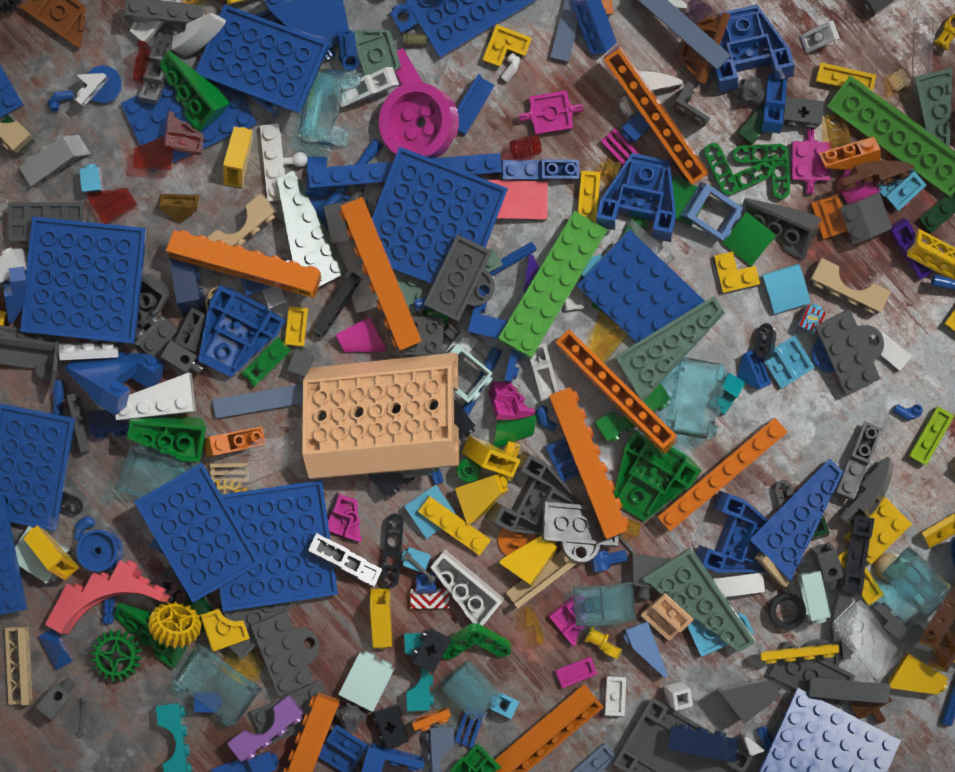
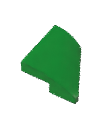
M536 415L511 420L497 419L494 446L498 448L508 444V441L515 442L534 435Z
M477 743L465 757L459 759L450 772H496L502 767Z

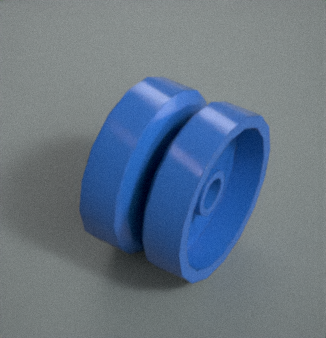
M94 529L81 536L77 543L76 554L78 561L84 568L90 571L107 572L113 570L119 561L122 560L124 547L122 540L117 534L108 530Z

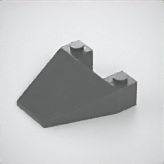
M522 451L518 458L521 461L517 470L529 475L512 510L497 502L492 507L487 519L509 531L542 535L544 502L584 504L546 462Z

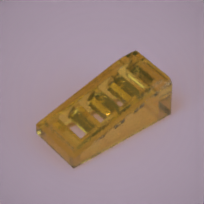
M837 113L825 115L829 142H831L830 148L834 149L850 144L851 139L846 120ZM841 120V123L831 124L832 121ZM842 128V130L833 131V129ZM838 136H843V137H844V138L835 139V137H838Z

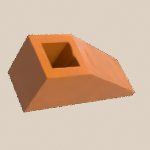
M870 137L821 152L819 156L825 168L852 170L856 165L881 161V150L875 137Z
M262 426L204 438L203 450L205 458L266 445Z

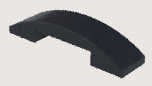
M855 515L845 561L843 592L862 595L865 579L864 572L870 538H872L874 518Z

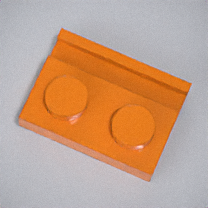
M839 194L811 203L815 216L822 218L819 228L823 239L848 231L840 209L842 203Z

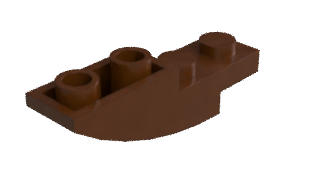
M889 160L863 163L854 166L849 172L850 176L841 179L836 188L838 192L845 190L850 192L856 189L858 185L866 186L872 182L875 187L879 185L885 187L892 184L893 180L898 178L899 180L908 178L915 167L910 163Z

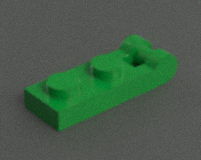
M277 337L241 375L251 382L250 385L255 388L292 350ZM254 369L260 373L257 377L252 373Z

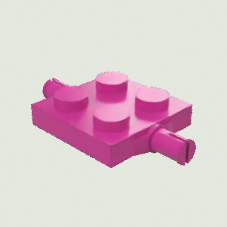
M567 90L529 96L530 112L519 114V121L531 120L534 125L535 135L573 129V113L584 112L583 103L571 105Z
M811 128L807 129V140L791 142V180L805 182L806 194H814L815 182L830 181V168H825L819 153L830 150L831 142L814 140L815 129Z

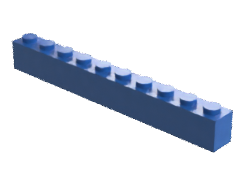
M500 153L431 158L478 177L500 175L502 172ZM393 162L308 168L309 189L322 190L383 185L386 183Z

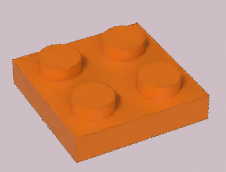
M448 705L413 719L412 725L415 731L419 729L420 732L430 729L433 723L437 722L440 725L449 721L452 712Z

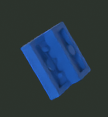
M565 436L545 445L563 482L580 475Z
M336 724L323 744L318 757L341 772H352L369 745Z

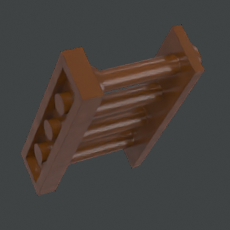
M955 584L918 640L919 643L932 647L934 651L928 661L929 666L946 673L955 660Z

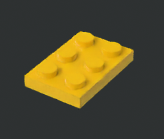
M886 497L883 498L877 509L869 517L875 519L867 554V561L870 564L878 559L912 525ZM851 530L844 536V538L848 542L850 539Z

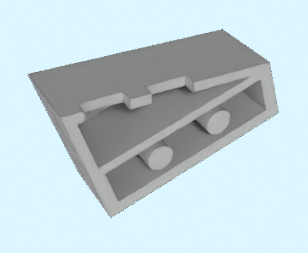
M59 135L52 140V144L41 147L38 150V154L35 156L31 155L23 160L24 164L19 168L31 187L39 186L59 174V171L67 165H74V160L80 156L87 157L90 155L79 135Z

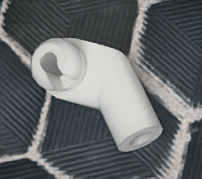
M511 53L507 58L510 65L501 75V78L506 82L517 72L520 63L519 56L517 57L514 53Z

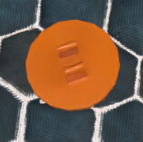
M503 527L498 534L499 547L507 556L536 539L535 534L513 532Z

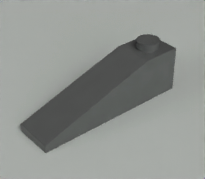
M749 198L744 199L741 216L748 212L776 235L774 239L783 245L782 248L786 252L802 259L806 258L818 233L822 218L803 210Z
M153 274L142 275L136 334L161 311L169 296L167 285ZM109 341L113 344H116L118 346V349H122L127 344L124 342Z

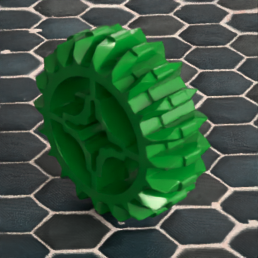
M112 629L109 631V636L106 632L102 633L104 640L101 637L96 638L99 644H92V647L97 650L90 651L91 655H96V658L90 659V662H97L93 669L98 667L101 669L98 671V675L105 672V680L111 675V681L114 682L116 676H118L119 681H123V674L128 679L130 678L129 671L132 674L136 673L133 666L140 667V663L136 662V660H142V656H137V653L142 652V649L135 648V646L140 644L139 641L134 644L132 643L135 638L134 635L129 639L127 638L128 631H125L123 636H121V629L117 630L116 635ZM115 640L111 651H102L108 641ZM121 641L129 647L131 654L122 650ZM118 651V654L120 653V656L123 657L117 658V660H115L114 657H112V655L108 654H112ZM102 657L110 660L112 670L106 667ZM121 660H131L126 669L117 671Z

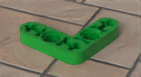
M710 143L704 149L707 163L720 191L724 195H733L768 179L772 174V166L767 162H761L733 175L726 157L717 143ZM710 147L718 150L716 157L717 159L721 157L722 160L712 164L711 161L715 159L713 155L708 154ZM718 164H723L726 167V172L722 175L718 174L715 170ZM760 166L768 168L766 176L759 174L756 176L758 180H755L754 173L760 171ZM745 173L751 176L749 184H744L741 181V176ZM729 174L730 177L727 178L729 184L734 185L731 188V192L728 189H724L726 183L724 180L720 182L719 178H724Z
M741 145L733 150L732 158L739 164L770 162L772 166L771 184L773 196L776 199L782 200L790 194L788 149L785 145ZM760 148L765 151L763 159L756 158V149ZM768 148H771L770 152H775L777 148H780V151H784V154L781 155V158H778L777 154H771V159H768ZM749 149H752V160H749L750 156H744L742 160H740L739 156H736L739 150H742V153H749ZM780 166L785 169L783 177L776 176V167ZM786 179V182L782 183V188L786 189V192L783 193V196H780V193L776 192L780 187L779 182L775 183V180L781 181Z
M472 623L450 637L451 641L442 658L453 659L474 644L496 656L506 657L511 654V642L480 624Z

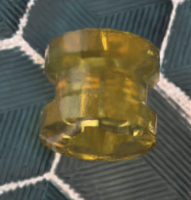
M607 157L601 176L607 175L614 180L622 162H613L611 158Z

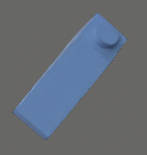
M644 621L626 628V634L623 635L627 645L631 644L632 648L663 677H668L648 622Z

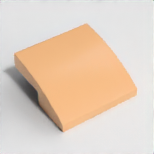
M666 593L656 599L641 614L668 641L678 632L683 631L693 621V618Z

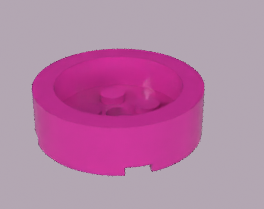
M423 82L406 83L396 88L384 101L379 115V129L382 139L395 154H397L400 146L428 158H437L449 149L448 147L457 136L459 127L458 111L451 97L441 89ZM423 117L426 121L425 126L419 128L417 125L418 120Z

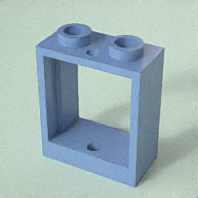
M700 183L681 216L715 239L724 240L730 235L734 222L740 219L743 207L709 184ZM709 193L732 208L719 231L696 217Z

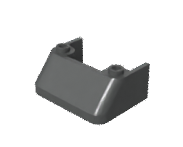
M0 325V364L36 369L35 374L39 379L50 381L49 394H53L58 364L59 336L20 332L21 328Z

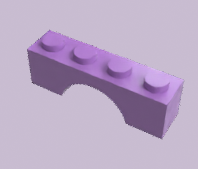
M291 694L273 707L275 720L273 726L268 731L254 734L243 730L227 743L241 762L245 759L247 762L257 755L255 753L260 747L265 749L272 743L270 739L275 735L279 738L288 731L286 729L288 725L292 723L294 726L303 719L301 715L304 711Z

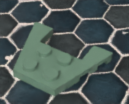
M353 30L355 32L356 49L364 75H370L385 67H393L394 72L402 68L390 30Z

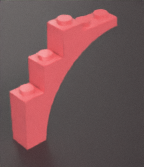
M129 559L127 562L120 560L112 576L104 571L101 573L93 572L85 587L76 582L74 585L67 583L45 625L61 634L69 635L73 626L89 609L111 597L123 594H144L159 601L167 602L170 595L165 593V588L157 584L155 586L149 584L150 580L141 576L142 570L137 568V563Z

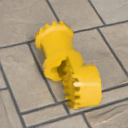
M955 14L947 19L942 33L938 39L934 40L938 47L941 46L946 51L949 50V45L955 37V28L951 25V19L955 17Z
M591 626L584 642H591L599 646L602 652L618 659L622 651L621 648H615V645L613 646V644L607 642L609 634H602L596 631L595 627Z

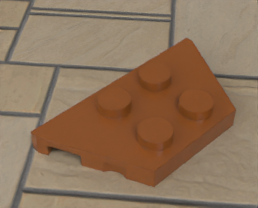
M29 0L19 4V7L77 48H81L87 7L79 1Z
M723 12L721 16L715 18L710 16L701 21L693 22L720 45L731 15ZM683 41L677 59L686 66L699 82L705 84L712 65Z

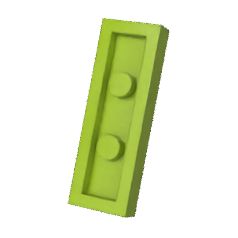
M937 406L911 450L909 457L926 466L955 415Z

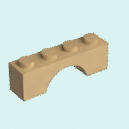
M18 121L12 123L0 122V137L4 140L2 144L8 151L13 150L18 153L34 138Z
M259 194L246 205L247 220L241 230L233 234H225L215 230L207 238L215 242L216 240L224 241L227 245L233 247L234 245L243 246L248 236L251 235L253 237L261 230L259 227L264 223L269 224L276 218L274 215L278 212L264 194Z
M823 258L819 259L809 279L813 282V286L819 289L825 287L831 290L830 294L838 298L843 296L848 299V303L854 306L862 305L865 307L864 310L873 315L882 312L891 291L875 283L864 290L848 288L840 279L839 266Z

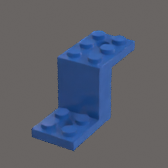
M487 285L480 286V295L485 296V294H489L490 288ZM487 302L474 306L468 333L498 340L508 321L481 315V312L485 313ZM514 349L511 350L504 379L505 382L512 383V379H517L519 368L515 366L517 360L521 361L522 354Z
M370 743L362 772H382L385 760H389L388 764L400 766V764L407 765L409 770H423L426 757L392 748L387 749L385 746Z

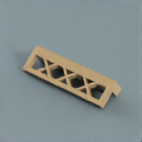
M560 550L553 556L533 586L521 580L506 591V593L518 609L577 563L570 561Z
M29 626L6 627L8 705H30L33 701ZM10 631H18L17 644L10 639ZM15 649L19 651L18 663L11 659V653ZM16 668L20 670L19 682L12 678V672ZM17 687L21 689V700H13V691Z

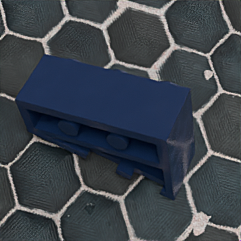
M169 258L176 302L183 317H187L191 307L206 313L203 300L205 295L203 288L200 286L202 281L200 270H197L194 264Z
M680 723L679 727H671L668 744L669 750L736 762L739 739L727 737L726 732L715 731L714 734L708 733V729L697 727L696 730H691L690 725Z

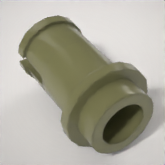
M407 32V34H403V45H407V47L409 45L426 46V34H409Z

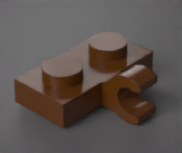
M851 701L848 703L856 717L860 720L872 713L878 724L886 721L880 708L888 703Z

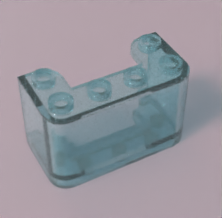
M684 357L675 367L676 371L673 375L674 379L667 413L668 419L665 424L676 435L711 440L717 434L718 425H715V419L720 416L721 406H718L719 398L723 397L724 387H721L722 380L726 379L727 368H724L723 363Z
M137 443L136 446H130L115 490L142 497L198 464L191 463V465H188L186 461L176 458L175 460L171 459L167 453H161L159 450L157 453L149 451L151 447Z

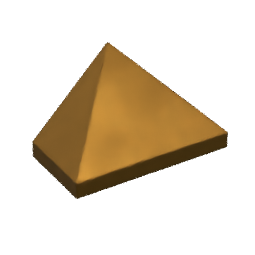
M161 194L159 209L180 224L198 210L200 195Z

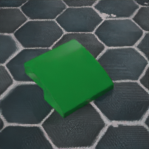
M674 175L672 177L676 220L692 228L693 223L682 217L681 214L696 191L697 186ZM708 197L706 198L705 202L703 203V205H702V207L700 208L699 212L697 213L696 217H698V215H699L700 211L702 210L704 204L706 203Z
M746 212L734 226L730 235L721 243L748 265L752 266L776 235Z

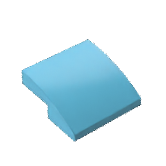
M911 171L910 176L904 180H899L898 178L893 180L894 182L888 186L883 187V185H879L877 187L880 188L878 192L899 211L926 184L915 171Z
M799 264L762 275L774 314L811 303Z
M796 335L776 346L773 357L764 361L781 389L815 368Z
M437 485L404 506L426 539L442 529L418 512V509L428 495L454 512Z

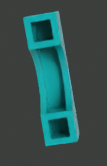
M422 632L404 633L406 654L411 655L414 647L419 646L421 642L419 638ZM426 646V647H425V649L427 650V654H428V652H429V649H428V648H431V646H430V647H429V646ZM420 667L421 677L419 682L406 692L407 711H430L431 706H434V694H430V686H433V675H429V671Z
M181 701L158 704L156 706L158 726L168 729L173 734L176 742L173 756L163 763V771L193 772L192 763L188 762V756L191 754L190 745L186 744L185 738L188 736V728L183 722V717H186L185 706L181 705Z

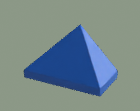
M755 349L744 353L737 378L756 389L770 385L771 381L763 361L756 356Z
M51 629L38 636L55 670L73 661L57 631Z

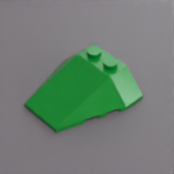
M636 429L625 445L614 497H619L624 510L645 522L662 509L664 505L674 500L677 495L691 487L700 474L701 469L685 452L675 446H672L663 454L640 430Z

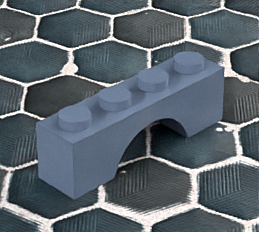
M454 725L431 726L430 731H427V743H431V750L428 751V762H432V770H429V772H442L440 766L441 758L448 749L455 745Z

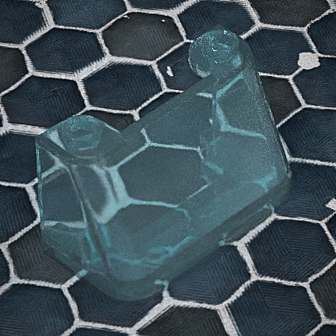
M319 69L302 109L298 128V138L301 142L328 150L346 149L348 134L344 128L336 126L343 89H356L360 84L362 73L352 70Z
M198 643L173 679L175 683L173 687L181 693L184 690L221 716L220 721L228 727L231 724L236 726L262 690L261 686L250 681L248 677L241 674L213 652H210L201 643Z

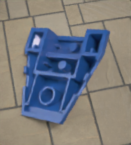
M219 285L209 303L198 361L232 377L249 362L253 355L257 352L259 353L264 345L277 336L286 320L258 301L233 288Z

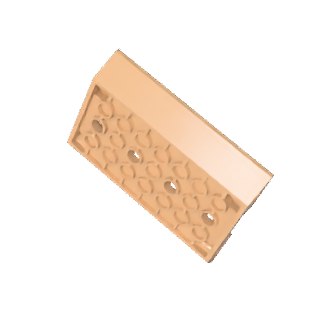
M458 353L309 368L303 380L302 455L309 479L459 466V428L454 424V391H458ZM433 401H438V407L435 410H430V404ZM395 405H400L401 410L398 413L393 414V407ZM362 408L364 410L363 415L355 417V412ZM326 412V418L323 421H319V414Z

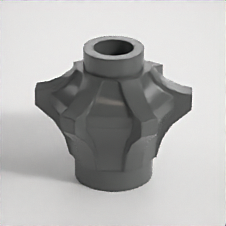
M753 76L750 79L744 78L738 83L739 94L737 99L739 101H749L758 105L764 100L766 93L761 87V79L759 77L756 79Z
M348 702L342 709L336 710V715L341 721L342 728L348 732H356L361 720L366 718V713L362 712L361 708H358V704Z

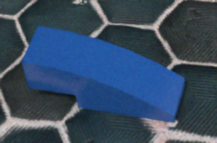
M768 74L761 128L763 132L781 133L786 103L787 78L775 81L774 75Z
M25 267L9 268L10 282L3 283L9 323L15 321L25 301Z

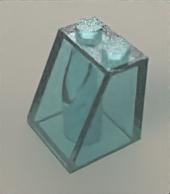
M907 547L882 573L907 602L926 616L952 589V586L910 547Z
M633 582L573 587L576 626L610 625L636 620Z
M471 658L442 684L443 690L474 722L477 719L481 721L488 714L486 710L490 706L494 708L502 701L500 698L502 696L501 691Z

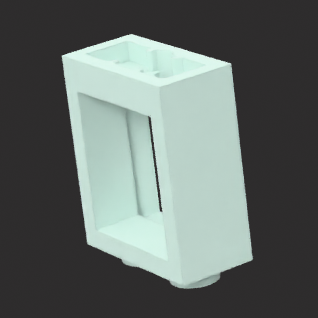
M456 344L449 353H461L485 373L468 395L464 394L460 389L454 391L467 403L470 400L474 402L481 394L479 389L482 386L487 387L492 381L491 375L493 373L459 344Z
M812 570L798 573L797 578L802 601L806 607V619L815 622V624L826 622V618L830 617L821 571Z

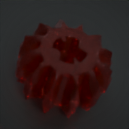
M538 135L524 136L509 142L510 152L514 159L532 157L542 152V144Z

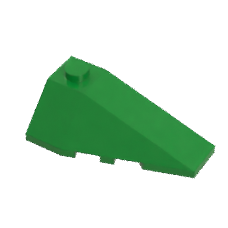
M171 51L165 54L159 65L168 83L174 86L177 93L175 97L178 102L181 101L185 109L183 113L186 119L199 133L220 117L230 103L218 88Z
M186 416L129 419L127 439L155 448L159 452L172 455L181 461L200 462L206 425L203 418Z
M118 603L115 618L130 633H136L142 639L141 643L144 646L148 644L155 651L153 654L155 657L174 669L188 646L184 645L183 648L177 646L174 649L170 645L166 648L164 643L159 645V640H154L153 635H150L148 623L151 613Z

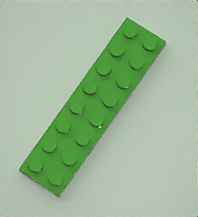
M850 74L827 107L869 138L875 137L880 146L902 162L913 164L915 167L914 171L951 197L955 192V151Z
M576 211L573 212L498 337V341L532 359L608 229Z

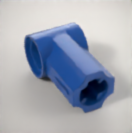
M341 30L337 33L339 45L338 59L346 70L353 71L359 66L355 32L353 30ZM348 57H352V60L350 62L345 63V60Z

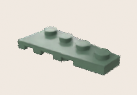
M952 67L914 77L924 127L949 147Z

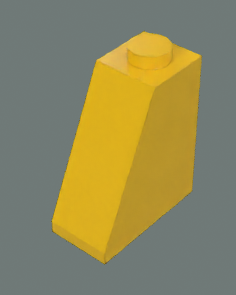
M245 127L233 128L223 164L224 185L243 188L253 141V130Z
M468 436L461 452L481 467L512 478L521 461L494 445L473 436Z
M499 473L455 488L467 525L479 521L508 492V482L503 474Z
M37 525L30 529L23 538L47 570L63 580H66L79 568L50 534Z
M542 536L504 557L499 563L530 586H533L558 551L557 542L542 541Z
M390 588L371 589L370 614L373 648L385 649L392 647Z
M905 652L887 683L890 684L892 689L938 695L946 689L948 678Z

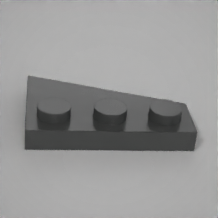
M79 394L67 395L68 407L72 418H76L74 426L77 436L75 438L76 447L80 449V452H89L91 448L81 396Z

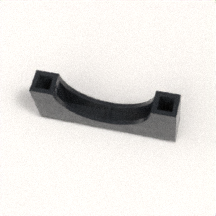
M454 397V424L459 428V439L464 435L467 438L476 431L474 427L477 424ZM433 401L435 408H437L438 401ZM398 472L367 474L385 497L388 495L393 497L400 491L398 487L403 483L408 485L415 479V477L405 478Z

